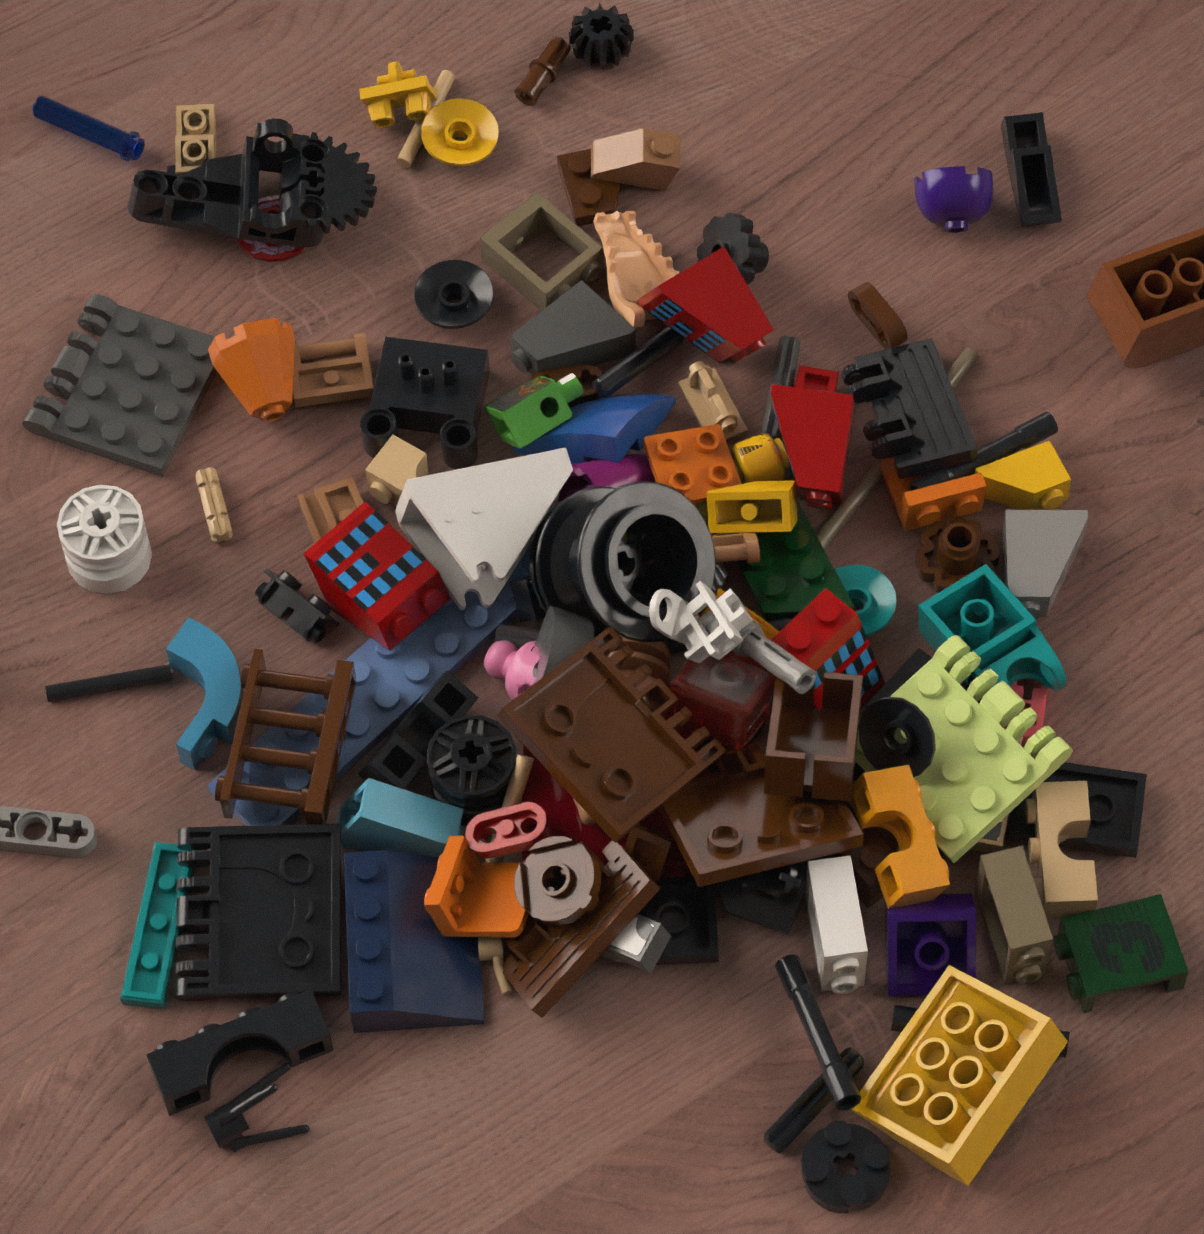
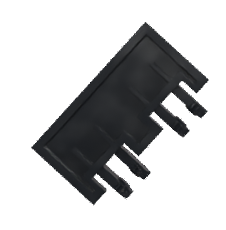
M932 338L855 357V364L847 365L844 368L841 376L847 386H851L848 388V394L854 395V403L863 404L865 401H872V411L875 419L869 420L863 426L866 439L872 441L871 447H869L873 457L879 460L894 457V467L899 479L978 460V448Z

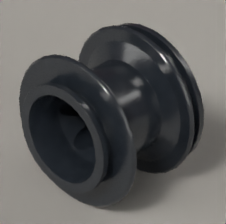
M637 481L618 488L595 486L579 490L554 506L540 523L532 542L530 554V576L533 590L543 611L547 613L551 605L588 618L594 627V638L611 626L620 636L638 642H659L669 639L657 631L650 621L649 607L654 593L659 589H668L689 603L700 594L696 587L699 581L711 590L713 589L716 572L714 544L704 517L697 507L681 492L668 485L653 481ZM625 532H627L628 535L626 542L623 540V535ZM640 554H642L643 565L640 561ZM633 581H635L637 584V590L635 592L632 589ZM664 598L659 606L661 621L665 619L667 614V604Z

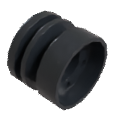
M464 715L449 720L433 735L428 745L427 753L431 794L434 800L463 809L461 825L467 826L478 814L502 807L517 758L516 746L511 734L498 721L482 715ZM469 760H476V763H469Z

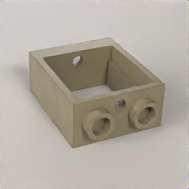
M538 192L534 193L480 237L482 261L541 311L581 280L585 284L593 283L603 271V247ZM543 227L550 230L579 255L547 282L512 254Z
M1023 846L981 855L975 895L1004 984L1015 981L1018 984L1035 982L1047 973L1054 939Z

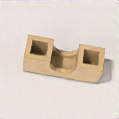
M392 435L365 469L369 493L377 501L384 504L391 503L397 507L406 480L429 474L427 454L399 437Z
M1087 781L1043 782L1033 791L1032 798H1026L1025 816L1027 824H1034L1035 838H1029L1028 843L1030 864H1037L1038 878L1033 879L1046 918L1058 919L1096 910L1098 895L1094 860L1071 859L1063 854L1059 848V844L1066 839L1087 838L1091 821Z

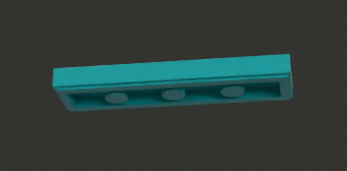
M154 842L120 1000L124 1005L165 1010L178 950L176 948V937L181 936V931L176 929L177 898L189 896L190 894L177 890V879L193 877L195 867L187 868L177 864L178 853L184 852V850L177 848V844Z

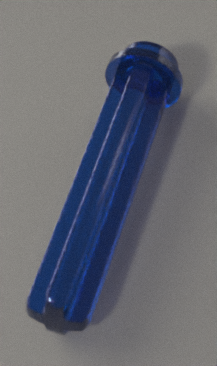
M39 96L32 105L33 115L36 118L119 153L122 160H137L144 150V139L140 138V134L136 131L128 133L45 96Z

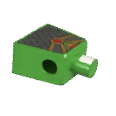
M573 373L557 382L553 379L539 376L487 403L483 408L500 440L521 449L571 418L572 412L568 403L583 395L584 391Z

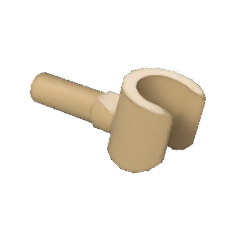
M478 937L479 961L493 960L494 971L502 995L511 993L510 982L502 973L504 965L502 940L500 937Z

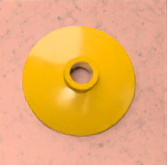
M450 99L435 105L429 111V115L424 117L421 126L422 142L428 153L436 160L451 166H470L483 161L493 152L498 142L499 129L494 115L482 104L469 99ZM457 137H462V138H464L465 140H463V141H457V140H454V139L457 138Z

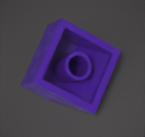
M940 894L932 901L888 909L885 902L888 996L928 995L948 965L976 979V910L972 894Z

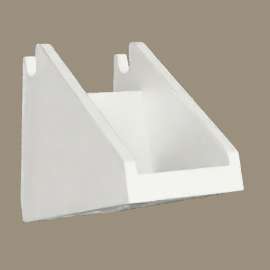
M565 447L407 479L395 513L400 528L416 550L439 571L449 595L459 609L464 610L466 607L464 595L467 592L476 593L481 605L489 608L493 605L533 542L540 523L559 501L558 494L571 475L573 468Z

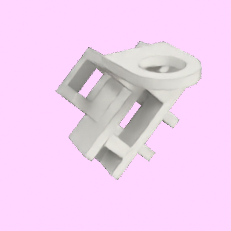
M699 581L696 587L700 594L689 603L671 590H657L652 596L649 607L652 626L667 638L685 644L688 649L684 653L686 658L699 664L709 656L718 660L723 658L743 641L739 631L753 621L731 588L717 599L713 591ZM664 598L667 604V614L665 619L661 621L659 606ZM709 606L710 610L700 618L698 613Z

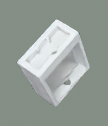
M851 855L807 861L805 901L821 992L832 990L838 994L849 993L858 987L864 986L868 956Z

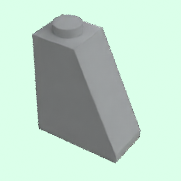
M1005 510L1002 528L1004 584L1035 619L1048 616L1085 538L1088 510Z

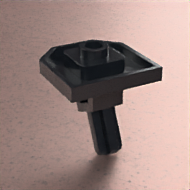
M807 861L718 882L714 885L728 914L789 935L806 888Z

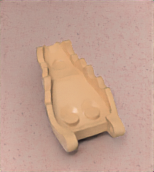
M616 211L612 214L596 213L593 223L604 249L608 292L613 308L634 328L642 327L645 320L656 318L643 309L637 300L680 272L674 270L673 260L670 256H662V244L660 242L654 243L652 234L643 235L642 229H638L635 221V211H625L624 213Z

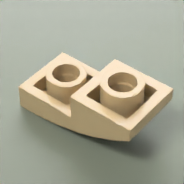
M214 104L176 106V174H183L206 164L207 159L216 158V108Z

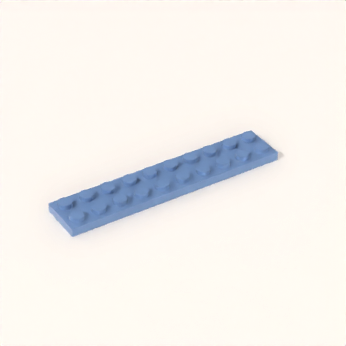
M532 543L491 607H483L476 593L467 592L464 595L466 601L464 610H460L451 598L392 650L389 651L370 638L345 660L354 662L357 683L335 783L397 727L438 677L446 670L454 675L495 637L499 625H508L518 616L510 582L530 576ZM309 693L289 712L318 715L319 712H326L328 700L324 699V695ZM272 726L252 745L310 753L311 749L318 750L320 737H316V732ZM245 762L241 783L302 791L303 787H310L312 775H309L307 770ZM227 768L208 784L209 793L214 797L217 779L219 776H225ZM237 800L234 815L246 826L290 825L302 814L299 812V808L244 800Z

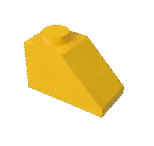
M1050 441L975 469V474L982 473L987 485L985 499L1018 510H1053L1068 500L1071 478Z
M796 480L754 481L707 491L708 527L710 533L791 532L798 521Z

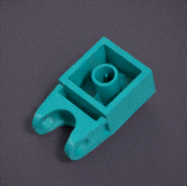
M987 564L918 605L919 633L935 652L950 637L958 635L970 647V651H974L981 658L978 668L964 680L969 685L984 671L992 669L999 678L996 684L1004 681L1010 686L1015 681L1031 679L1040 682L1043 686L1055 692L1066 687L1067 678L1062 664L1037 627V620Z

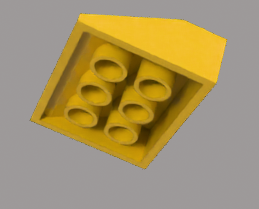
M948 965L859 1092L861 1101L851 1110L936 1169L969 1186L1068 1041L1051 1018Z

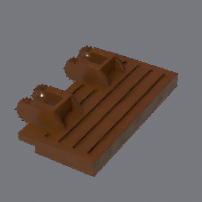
M612 840L603 849L602 853L609 860L607 864L589 848L597 858L601 870V887L598 893L599 902L591 913L584 914L572 923L551 925L548 929L543 922L532 917L529 913L525 924L529 929L522 937L520 935L517 937H502L509 948L520 958L518 961L509 952L503 959L502 973L529 1008L541 1018L547 1014L661 889L638 861L619 842L615 843ZM582 841L580 842V844H582V845L586 846L587 848H589V847H588L586 844H584Z

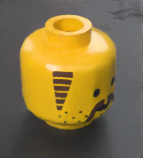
M760 433L735 443L732 447L733 461L743 484L754 481H783L785 470L790 468V462L780 438L773 439L767 433Z

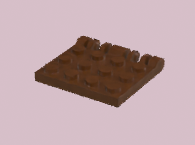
M610 626L505 705L499 712L498 717L603 831L617 843L698 776L712 768L728 751L716 738L697 753L694 751L711 734L705 726L695 730L686 740L676 732L678 728H682L689 721L692 712L685 706L667 721L663 718L680 699L660 678L652 681L640 692L636 689L638 685L650 676L652 670L647 664L636 668L628 677H625L618 670L620 666L625 665L631 659L634 651L627 644L609 658L606 657L623 640Z
M756 743L746 746L747 760L739 747L727 750L726 755L707 772L698 776L659 808L698 887L863 847L864 834L845 801L812 798V792L807 791L803 792V797L764 794L765 755Z

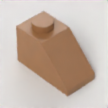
M640 128L594 140L591 144L592 179L665 191L680 169V134Z

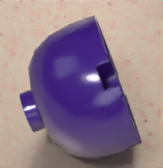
M965 166L943 167L922 172L923 180L917 176L914 178L916 201L924 218L933 224L944 226L945 232L948 233L967 231L968 224L979 221L989 211L993 201V174L985 168L977 167V175L967 174Z

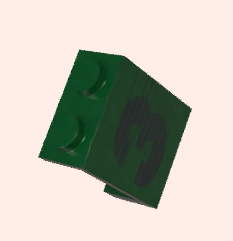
M1161 894L1061 918L1058 934L1053 936L1054 948L1060 961L1066 960L1070 972L1066 976L1068 990L1073 1000L1079 999L1083 1013L1092 1011L1096 997L1163 981L1167 993L1184 989L1189 971Z

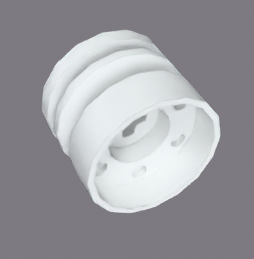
M96 485L84 488L69 497L60 509L57 529L69 573L78 585L91 592L112 594L125 591L138 583L149 569L152 551L141 505L133 495L117 486Z

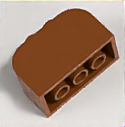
M1204 227L1101 265L1087 293V300L1127 368H1142L1204 345Z

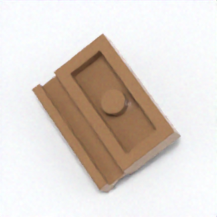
M353 476L316 488L314 493L305 496L303 493L297 495L299 507L314 544L363 504Z

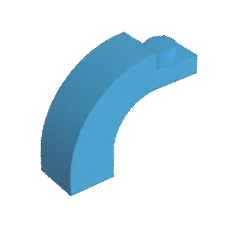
M188 617L166 648L170 668L195 681L206 693L201 709L176 743L180 763L195 770L202 759L207 760L213 754L218 738L232 745L244 691L241 688V677L236 659L227 644L214 631Z

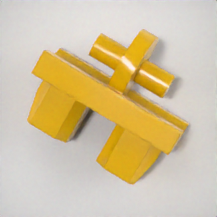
M398 61L388 64L387 75L377 76L378 85L359 89L360 100L368 108L371 120L377 128L393 126L396 123L394 109L405 106L406 115L410 120H424V117L429 115L431 110V101L438 100L437 89L431 87L426 75L417 77L415 69L403 71Z

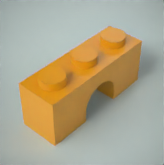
M909 765L862 773L852 785L851 802L860 828L882 827L894 835L899 845V852L890 853L874 869L888 909L935 900L950 885L948 865L940 856L935 841L934 825L927 818L921 801V787L918 781L913 778Z

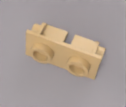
M703 361L693 363L689 367V377L678 381V385L700 426L720 424L725 440L747 433L748 429L715 367L711 369Z

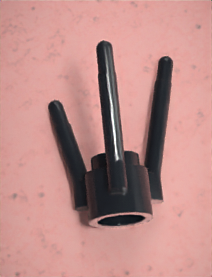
M290 1063L282 1064L232 1101L204 1117L219 1149L230 1144L233 1152H236L249 1145L309 1132V1126L304 1124L243 1136L242 1132L250 1129L243 1113L278 1090L277 1084L272 1083L291 1069Z

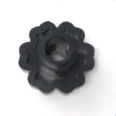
M727 213L724 217L714 216L710 223L704 227V242L697 248L698 262L725 247L747 285L753 281L755 274L764 271L769 261V251L767 246L761 242L759 235L753 234V221L751 219L745 218L742 214Z

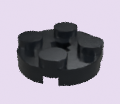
M833 1121L826 1128L815 1133L803 1150L801 1173L805 1189L811 1199L826 1210L835 1213H848L849 1210H857L861 1207L864 1210L874 1205L887 1188L890 1176V1153L880 1138L869 1129L856 1124H847L844 1121ZM845 1159L852 1160L854 1162L853 1167L858 1171L855 1175L847 1172L844 1177L838 1176V1166L835 1162L838 1160L844 1161Z

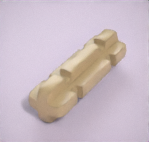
M213 467L200 469L196 472L195 477L211 540L215 543L228 541L232 538L233 533L217 471Z

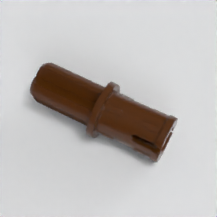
M555 37V39L549 42L540 57L531 61L528 74L514 91L519 101L528 106L536 104L548 84L556 80V71L571 51L569 43L565 42L561 37Z

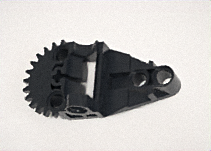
M272 118L262 123H257L254 137L246 136L242 154L207 159L206 164L183 174L175 173V165L167 166L166 172L150 169L139 171L133 179L128 212L140 222L298 248L300 246L313 247L322 241L324 233L329 234L331 224L339 231H344L346 222L356 226L359 221L358 216L366 218L369 212L368 208H373L375 201L373 197L376 195L377 187L373 186L375 175L367 173L370 166L369 163H357L360 153H345L348 144L342 143L334 147L332 146L333 137L328 136L323 142L318 139L315 132H312L310 138L307 135L294 134L290 123L282 119ZM280 137L284 140L279 142H273L268 140L267 138ZM260 171L280 173L278 214L266 213L258 208Z

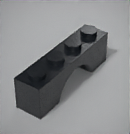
M310 989L303 993L300 991L290 992L282 996L275 1004L262 1009L258 1007L247 1009L232 1021L222 1025L210 1024L204 1026L194 1036L179 1042L177 1040L166 1041L158 1045L153 1052L146 1054L169 1116L211 1100L212 1083L217 1071L227 1060L239 1053L250 1050L269 1051L279 1055L294 1067L334 1051L330 1032L312 990Z

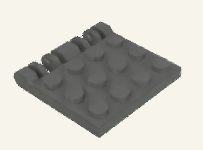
M92 294L83 309L85 313L82 312L77 323L81 329L101 336L99 343L89 335L80 334V332L70 333L66 342L69 346L62 348L51 368L52 376H48L43 383L44 389L48 392L67 399L66 405H62L56 399L38 395L33 402L34 408L29 409L22 424L25 429L33 434L163 477L217 373L208 352V348L215 336L120 306L108 297Z

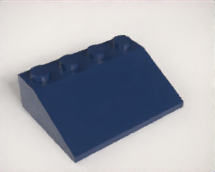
M392 850L344 853L349 1005L354 1033L484 1024L481 961H479L478 937L442 936L424 906L425 893L431 887L439 857Z

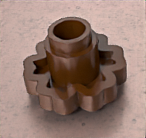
M956 517L949 525L936 521L930 526V529L925 530L921 534V548L916 551L915 565L919 569L920 579L926 582L934 581V590L936 593H939L985 564L995 573L994 567L999 563L1000 550L996 545L994 535L981 533L979 522L974 520L967 521L965 518Z

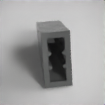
M582 280L510 335V356L514 365L521 372L526 373L528 371L532 376L539 371L577 365L595 366L626 357L636 349V329Z

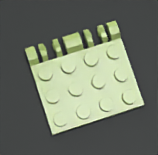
M954 635L945 641L937 649L933 658L890 696L904 698L917 705L928 717L935 733L936 751L932 763L921 775L913 778L918 781L921 787V801L927 818L934 825L937 847L953 864L1063 765L1073 752V749L1061 737L1054 738L1056 732L1048 725L1033 734L1027 740L1024 748L1017 742L1034 725L1038 714L1032 708L1023 710L1025 701L1006 682L1001 681L996 684L999 678L992 669H987L979 677H976L969 685L967 691L960 685L978 668L981 658L974 651L971 652L970 647L958 635ZM858 730L855 762L864 772L876 771L864 755L859 743ZM901 730V734L906 738L905 733Z

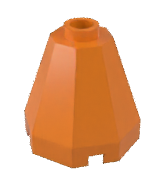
M269 318L242 323L234 327L235 336L226 339L224 332L215 336L208 348L212 365L249 415L255 418H262L263 422L275 421L285 416V411L291 406L293 398L295 336L291 323L284 322L281 326L279 319Z

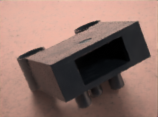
M385 336L370 407L360 420L365 452L370 457L375 458L392 435L398 437L397 428L440 434L442 458L445 464L453 469L471 467L478 458L477 430L490 373L488 350ZM380 431L386 432L385 434H382V435H374V433H376V432H380ZM456 442H464V443H466V444L461 445V446L452 445V444H454V443H456Z

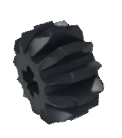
M600 3L596 10L592 11L584 7L582 16H574L572 28H570L569 43L573 47L575 58H584L587 68L594 63H599L602 70L607 62L618 66L621 57H629L631 44L634 40V30L630 25L627 13L618 14L615 5L605 10Z

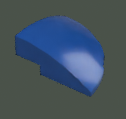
M624 394L608 398H598L569 407L572 412L571 418L523 448L513 447L514 454L526 456L566 447L571 464L588 462L593 458L620 463L630 449L641 451L644 437L650 436L655 432L675 405V397L661 394Z

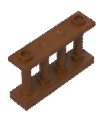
M254 649L251 664L245 663L242 670L241 688H244L245 691L225 776L218 777L215 788V800L220 801L224 818L233 819L236 801L244 800L299 808L300 813H305L307 824L327 823L357 683L354 662L337 660L334 675L328 674L326 678L268 671L266 670L263 650ZM262 687L324 695V699L328 700L326 712L310 715L259 708L258 704ZM258 724L316 732V737H320L318 750L311 749L310 753L249 745L253 726ZM245 762L307 770L308 774L312 775L310 787H303L302 791L241 783Z

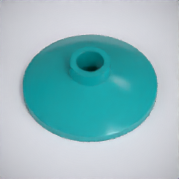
M846 565L836 568L835 571L853 605L862 608L856 610V613L859 616L866 636L873 635L887 626L894 616L897 604L896 592L890 580L883 573L869 566Z

